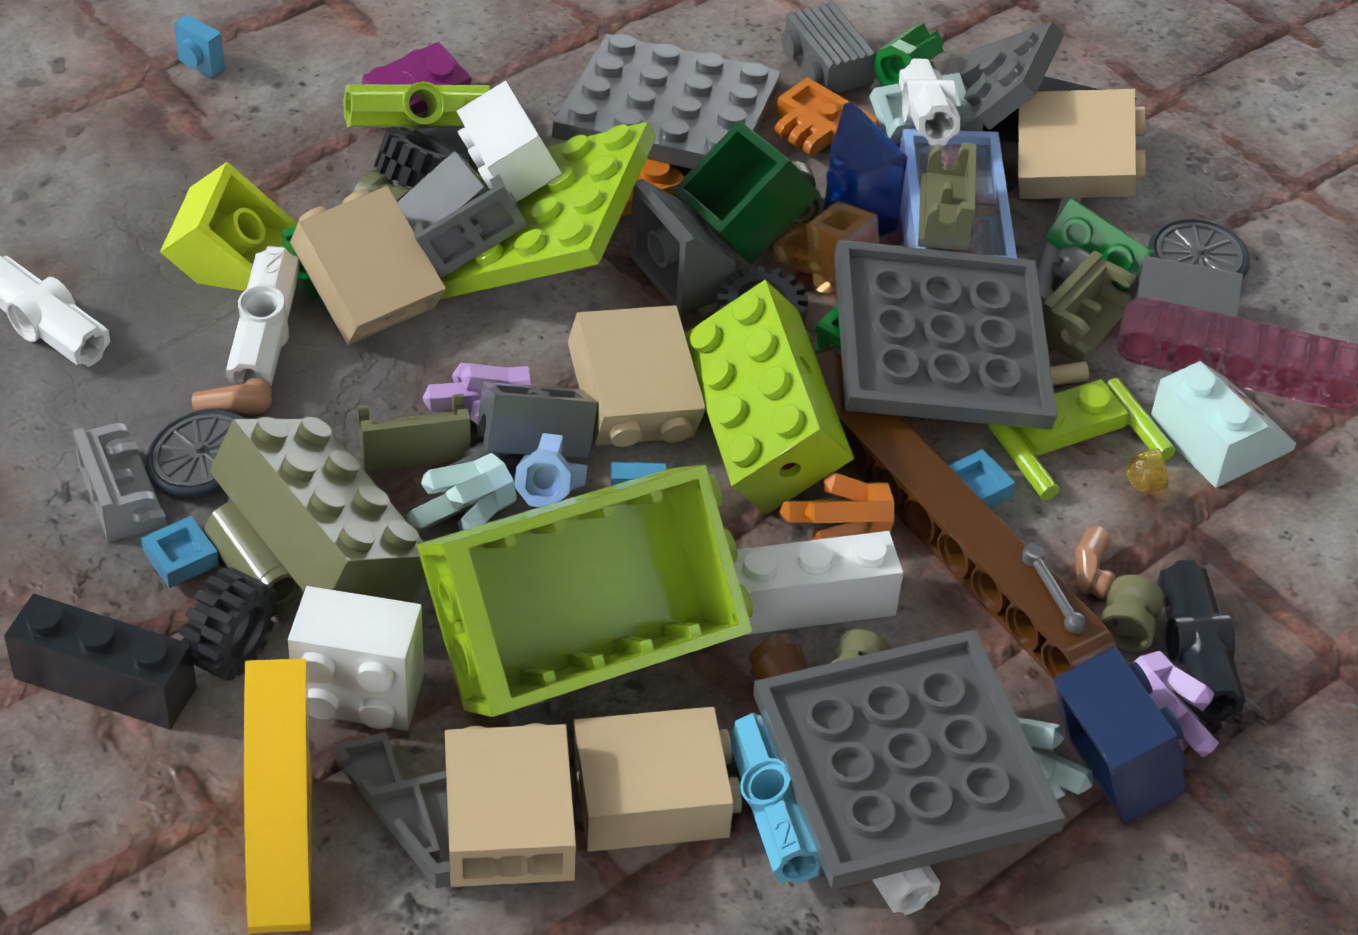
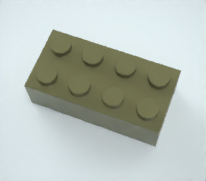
M271 417L233 419L209 472L303 592L306 586L411 603L425 576L416 545L423 543V540L419 537L418 531L407 523L392 505L388 495L379 489L361 468L358 459L351 455L335 437L331 427L315 417H304L303 419H274Z

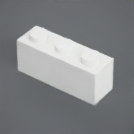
M506 81L457 110L465 126L457 132L468 148L470 156L489 189L493 188L490 179L499 174L508 192H511L518 202L562 174Z
M889 531L737 549L738 558L736 562H733L739 584H743L746 587L753 605V615L749 617L753 632L749 634L896 616L903 570Z

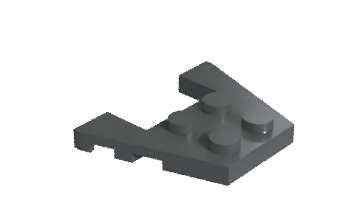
M1052 21L970 52L960 72L963 83L969 88L964 96L967 104L960 116V131H976L982 124L990 130L1036 95L1064 36V33Z
M556 696L507 712L506 720L509 727L525 726L532 723L558 725L559 698ZM386 732L334 744L337 766L433 886L440 888L451 885L446 770L402 780Z

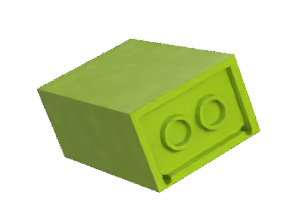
M706 464L669 468L416 544L464 711L494 717L753 632L749 617L753 615L751 597L743 584H739L733 563L738 558L737 547L730 531L723 527L718 507L722 504L721 490L714 475L708 474Z

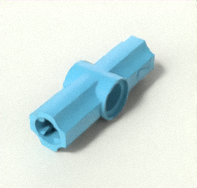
M751 713L736 720L735 726L729 735L732 753L742 779L740 783L741 794L752 809L775 877L780 883L792 881L801 884L818 876L822 865L794 798L791 778L788 771L786 774L784 770L785 765L783 761L778 758L762 716Z

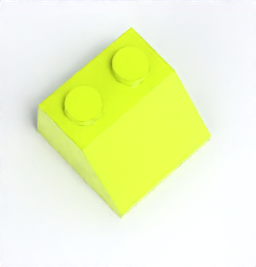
M226 162L189 188L160 253L197 284L245 291L248 287L256 253L265 251L267 246L283 247L281 231L296 226L298 223L232 165Z

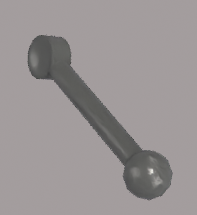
M1036 543L1025 545L1022 561L1028 566L1035 567L1065 617V629L1071 634L1083 632L1086 628V619L1081 613L1073 610L1044 562V548Z

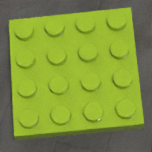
M649 122L631 126L621 124L607 132L587 137L585 135H578L567 142L548 146L547 149L562 174L517 202L528 226L445 276L441 277L438 274L446 288L440 299L598 265L657 137Z

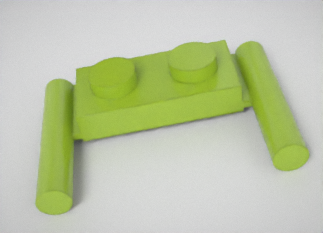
M1113 378L1106 384L1100 379L1054 394L1057 418L1051 430L995 424L988 425L991 432L1043 501L1054 498L1060 488L1036 456L1125 428L1126 425H1130L1159 462L1169 460L1175 453L1174 446L1119 378Z

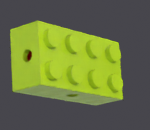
M762 281L685 333L704 404L731 486L766 515L780 507L784 501L791 500L827 477L831 472L833 473L854 459L800 313L768 281Z

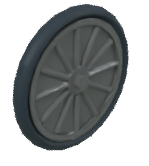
M1179 219L1169 222L1158 228L1148 243V248L1153 251L1150 257L1242 273L1243 278L1247 275L1250 267V254L1242 240L1231 230L1207 220Z
M205 409L189 413L171 422L157 434L147 452L146 471L149 479L158 489L178 497H199L222 490V487L209 470L232 420L244 418L231 411Z

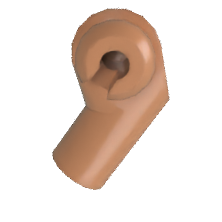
M252 378L245 384L196 391L192 395L193 411L221 409L238 415L257 416L264 413L271 406L273 401L271 397L272 388L267 381L261 378Z
M1092 526L1084 533L1075 550L1076 583L1080 592L1087 598L1091 594L1103 600L1107 599L1110 586L1115 580V575L1109 570L1099 569L1101 559L1110 543L1109 533L1099 526Z

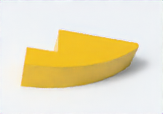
M306 658L245 661L244 828L248 934L311 931L312 769L308 738L309 684Z

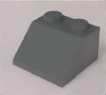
M643 179L636 181L632 198L630 257L672 306H677L680 315L717 302L719 286L722 282L726 283L727 276L736 271L735 259L730 249L722 246L709 232L704 220L699 216L696 217L682 200Z

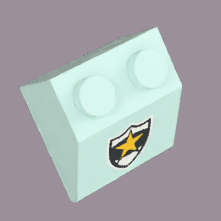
M1199 361L1160 379L1150 418L1174 448L1215 488L1294 450L1296 442L1228 378L1203 362Z

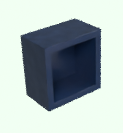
M1115 646L1053 679L1066 736L1086 767L1092 770V776L1124 825L1186 792L1183 768L1188 766V761L1178 743V740L1184 737L1182 728L1168 706L1160 709L1156 706L1150 697L1153 689L1149 679L1137 662L1128 665Z

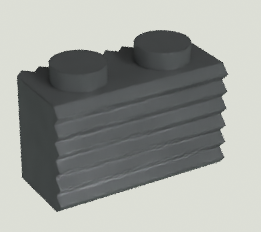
M832 0L827 4L822 2L819 7L815 4L811 9L807 6L803 11L798 9L795 13L790 11L787 14L785 31L781 36L782 47L789 58L793 57L794 60H797V64L801 65L805 78L812 79L836 94L874 84L875 72L873 65L877 53Z

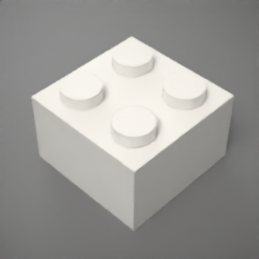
M306 586L288 637L289 659L306 658L309 684V716L323 720L332 718L362 723L376 729L393 728L408 731L424 679L421 604Z

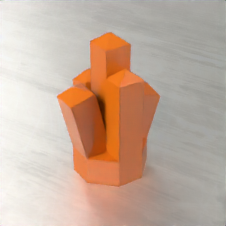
M832 472L824 479V491L845 499L784 501L780 509V515L784 522L834 523L814 529L812 540L884 531L891 532L894 523V499L888 483H865Z

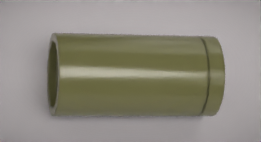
M233 501L222 505L211 514L205 524L204 534L215 547L228 568H235L272 586L274 592L278 595V600L274 603L278 605L277 614L293 607L302 598L303 590Z

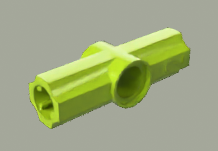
M425 81L417 82L413 85L348 84L345 86L343 100L344 118L347 128H391V126H395L397 128L405 127L412 131L423 128H464L465 126L457 110L490 91L489 85H434ZM412 95L420 96L427 103L428 111L425 118L418 117L411 111L409 101Z

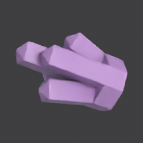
M460 363L452 374L454 383L428 385L423 401L430 412H453V395L464 393L465 409L468 408L470 421H474L477 424L481 400V382L531 385L529 367H499Z
M1161 651L1137 658L1134 662L1141 666L1152 686L1153 693L1150 694V697L1159 709L1168 706L1182 728L1184 737L1178 740L1182 750L1184 751L1190 744L1202 757L1213 752L1219 742L1199 721V717L1183 700L1203 711L1212 701L1214 692L1205 684L1175 667Z

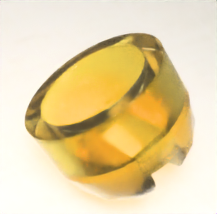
M1159 448L1142 451L1131 458L1127 464L1126 475L1134 488L1142 492H1156L1168 489L1167 468Z

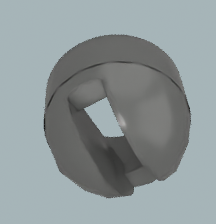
M1074 246L1065 247L1060 250L1057 255L1063 259L1062 264L1056 262L1052 264L1055 277L1063 283L1091 253Z

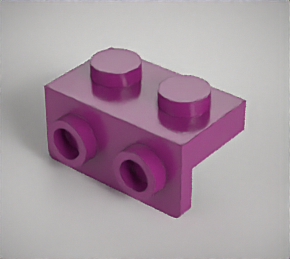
M438 41L423 49H415L405 57L385 66L375 67L369 73L362 76V84L413 85L414 83L425 81L434 85H471L472 77ZM418 95L410 97L409 105L413 114L417 115L428 110L427 103L423 98Z

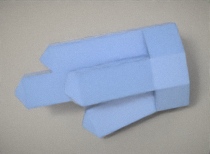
M543 433L538 449L530 455L526 454L516 467L514 487L529 506L543 507L559 502L571 490L585 486L587 465L566 462L561 455L562 435Z

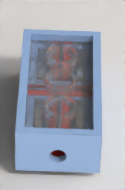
M903 129L897 166V182L904 247L1017 258L998 132L959 131V134L949 139L947 145L941 146V162L953 164L958 161V151L962 143L976 144L975 214L968 251L918 246L921 173H927L929 154L934 146L929 145L928 140L923 135L918 134L917 129Z

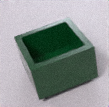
M740 120L672 190L696 217L699 216L703 219L712 232L750 265L771 246L782 232L820 194L786 156Z

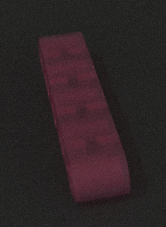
M1140 297L1133 299L1127 303L1124 309L1116 343L1119 354L1127 361L1170 372H1177L1201 361L1228 378L1237 387L1333 409L1346 410L1358 405V345L1153 298Z

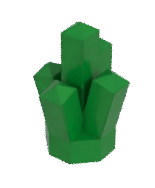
M924 22L910 27L879 49L873 70L880 84L884 86L899 84L900 70L905 69L912 59L931 60L944 52L942 47L944 43L938 30L936 29L928 33ZM929 61L930 64H931V66H932L934 69H936V68H935V65H934V62H933V61Z

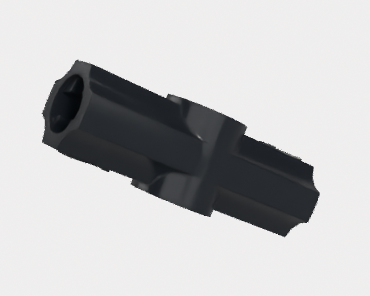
M1196 560L1176 561L1169 568L1160 571L1157 581L1165 596L1163 606L1168 619L1166 626L1168 657L1174 665H1181L1183 672L1205 684L1214 692L1212 701L1203 711L1192 705L1194 713L1203 716L1205 721H1224L1228 716L1242 711L1245 702L1244 691L1233 659L1235 653L1233 622L1227 613H1219L1206 568L1198 566Z

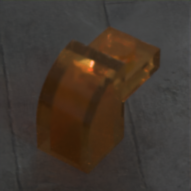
M837 201L810 223L802 221L773 244L774 259L777 262L812 274L814 291L820 293L836 292L834 252L838 240L879 244L877 214Z

